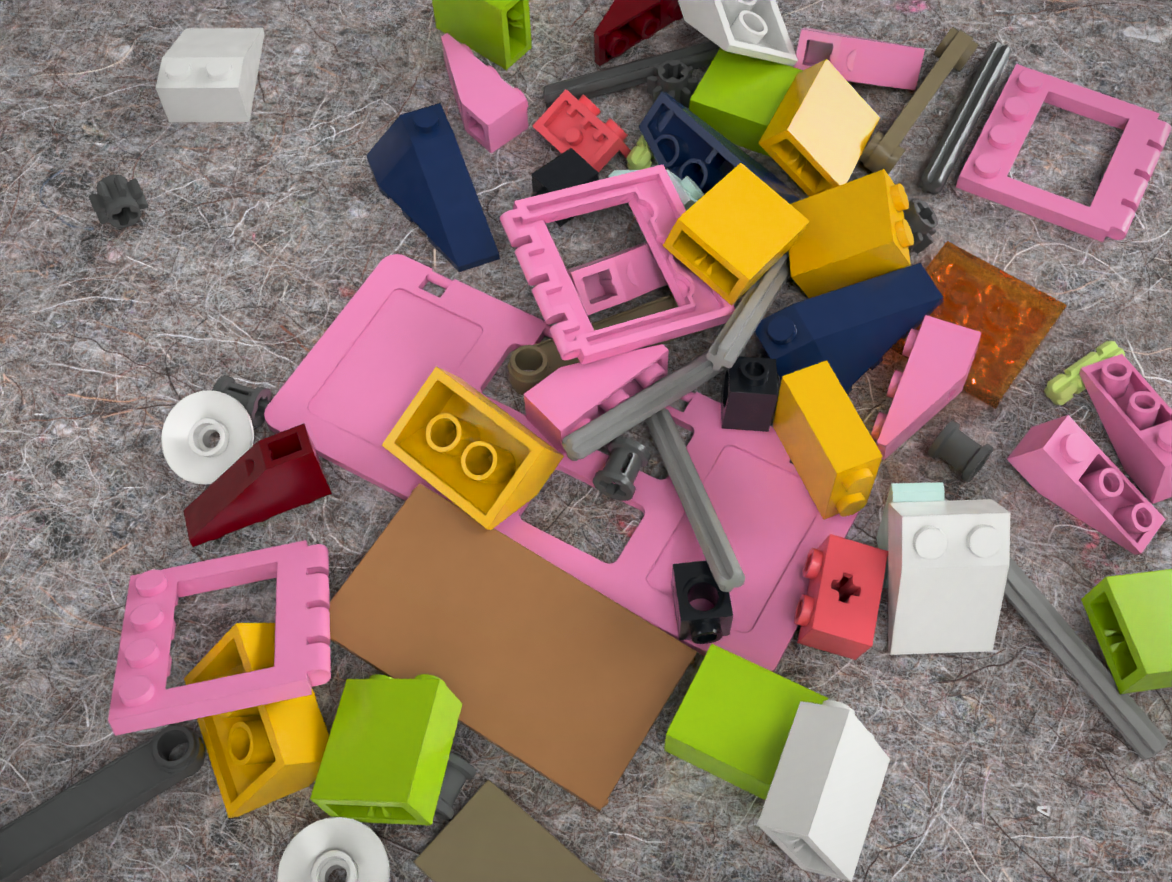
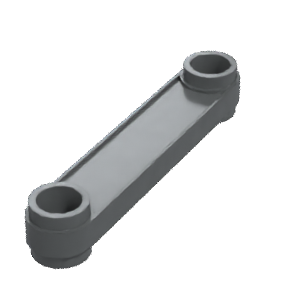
M170 725L165 727L152 738L0 828V882H17L173 785L194 775L201 769L205 759V748L202 740L192 729L186 726ZM189 743L186 753L181 758L169 761V755L177 745Z

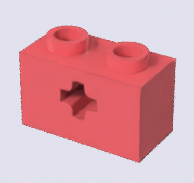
M832 534L817 549L811 548L803 571V576L809 578L807 595L803 594L800 597L794 616V623L800 625L797 643L853 660L859 658L872 647L888 551Z

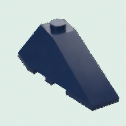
M661 91L638 126L658 165L663 164L665 169L671 171L681 180L686 176L690 177L704 195L737 165L742 163L789 204L800 199L795 192L772 172L666 92Z
M441 103L399 115L366 155L379 191L387 199L391 198L402 209L403 215L410 223L414 221L428 236V241L458 272L499 260L500 255L456 137Z
M918 263L791 304L762 319L753 334L761 356L763 358L776 359L779 387L782 376L827 360L848 395L853 390L852 385L869 369L873 370L883 361V355L898 340L905 339L911 329H916L923 322L925 315L929 316L943 302V296L922 264Z

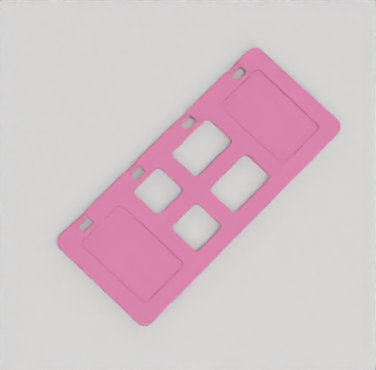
M389 255L381 260L265 409L264 418L269 429L276 434L305 424L318 456L405 501L411 495L412 490L420 483L452 502L382 446L383 442L436 366L460 377L483 394V390L510 352L520 346L540 343L544 336L552 338L549 332L552 326L546 324L544 320L456 279L451 280L432 271V268L404 255ZM428 282H431L446 289V291L439 298L422 289ZM689 392L680 398L689 403L684 412L671 406L665 408L669 410L675 424L693 433V437L686 446V449L745 575L744 584L741 587L733 588L729 592L733 612L730 635L723 636L712 644L775 672L799 625L794 623V616L800 597L803 594L807 595L809 578L803 576V571L811 548L817 549L830 534L846 538L859 511L850 516L841 517L840 514L823 520L796 468L790 463L791 459L773 427L770 426L769 432L724 429L721 423V403L698 392ZM484 395L556 449L529 422L525 414ZM596 450L583 459L572 461L567 456V453H564L563 459L555 470H560L596 488L593 484V478L596 472L603 470L609 455ZM639 471L634 481L636 490L633 498L622 502L642 511L644 517L614 563H605L521 520L520 517L530 501L494 527V529L679 640L671 588L672 566L677 563L706 561L670 476L659 480ZM700 598L690 602L693 608L700 611L714 608V605L706 599ZM692 639L681 640L682 643L704 656L711 643L697 644L692 642Z

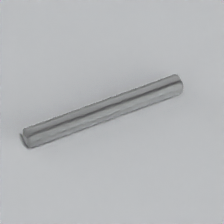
M789 250L747 291L707 351L706 358L713 363L712 369L722 371L724 367L732 368L791 274Z
M745 349L742 350L739 356L745 357ZM706 351L564 437L562 447L572 461L583 459L726 370V367L722 371L712 369L713 363L706 358Z
M664 408L646 419V423L715 582L721 591L730 592L733 588L741 587L744 584L745 575L669 410Z
M1010 557L1004 596L1140 758L1147 760L1162 751L1168 744L1165 736L1128 693H1119L1111 673Z

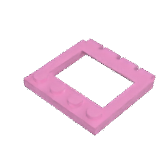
M1016 64L958 177L956 188L1100 242H1104L1106 237L1114 240H1123L1127 235L1135 216V211L1139 207L1148 181L1153 174L1160 153L1171 132V126L1164 121L1158 120L1160 113ZM1043 102L1124 130L1090 207L1007 177Z
M663 164L514 201L513 210L507 211L500 216L501 224L511 246L518 247L515 250V255L528 284L531 286L536 285L532 289V293L545 323L548 325L555 324L549 329V332L562 360L578 357L581 365L726 324L735 311L734 305H730L662 246L677 219L686 212ZM628 203L678 307L594 330L546 223Z
M307 540L162 570H149L142 574L130 576L108 722L114 735L312 695L313 686L323 685L330 681L328 548L322 544L308 546ZM276 578L274 667L166 689L167 677L170 676L172 658L170 656V645L175 635L174 610L175 606L178 605V599L184 596Z

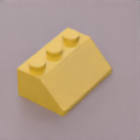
M437 366L382 444L385 449L487 530H492L537 496L564 457V455L463 379Z
M235 623L184 678L185 684L189 685L274 667L275 623ZM313 690L312 695L197 719L228 818L239 817L310 786L316 780L329 733Z

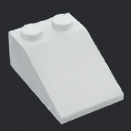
M678 0L684 21L723 50L794 66L797 63L798 59L776 0Z
M263 28L185 29L162 57L156 83V91L169 123L250 122L264 40Z
M992 499L888 503V652L890 655L993 651L1010 565L1009 511Z

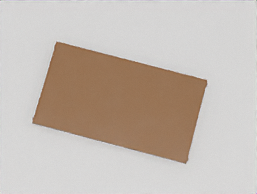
M420 483L412 490L411 495L330 601L331 641L384 675L394 679H415L420 674L433 675L442 679L462 703L458 719L459 723L598 812L607 806L609 796L689 665L694 663L697 651L498 530L494 528L487 530L457 505Z

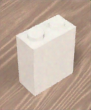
M825 700L822 705L800 701L757 823L802 870L852 882L890 761L889 757L875 741L874 735L868 732L855 716L852 708L833 700Z

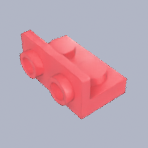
M567 89L563 91L532 126L561 154L572 148L597 172H600L618 151L626 158L631 151L623 142L628 135L612 119L609 118L604 124L597 117L601 113L600 109L583 94L578 100Z

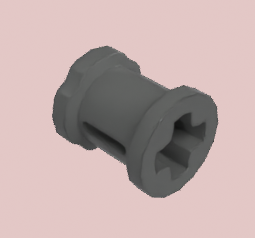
M226 375L221 376L216 381L212 391L225 393L238 400L247 410L253 427H260L264 423L265 409L272 400L270 389L265 387L253 389L237 384L234 378Z
M952 420L936 437L929 448L928 455L933 459L937 457L944 459L962 473L961 479L968 483L985 465L994 448L989 444L984 446L978 444L959 430L960 424Z
M617 437L610 442L608 460L603 470L596 472L593 484L601 493L610 498L629 501L633 498L636 490L634 481L639 470L648 464L651 454L638 441L627 437Z
M451 752L434 814L435 817L451 821L455 814L452 806L465 781L473 780L476 774V769L471 764Z

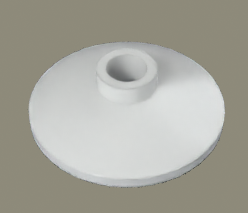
M212 390L199 391L180 400L169 412L161 435L162 451L170 468L184 480L200 485H211L247 452L254 442L253 424L244 406L230 395ZM218 432L220 434L219 443L216 447L211 448L209 437L212 433Z
M345 817L325 818L308 825L290 841L280 860L277 882H328L330 873L338 868L346 870L347 878L345 882H389L390 865L388 854L376 833L365 824Z

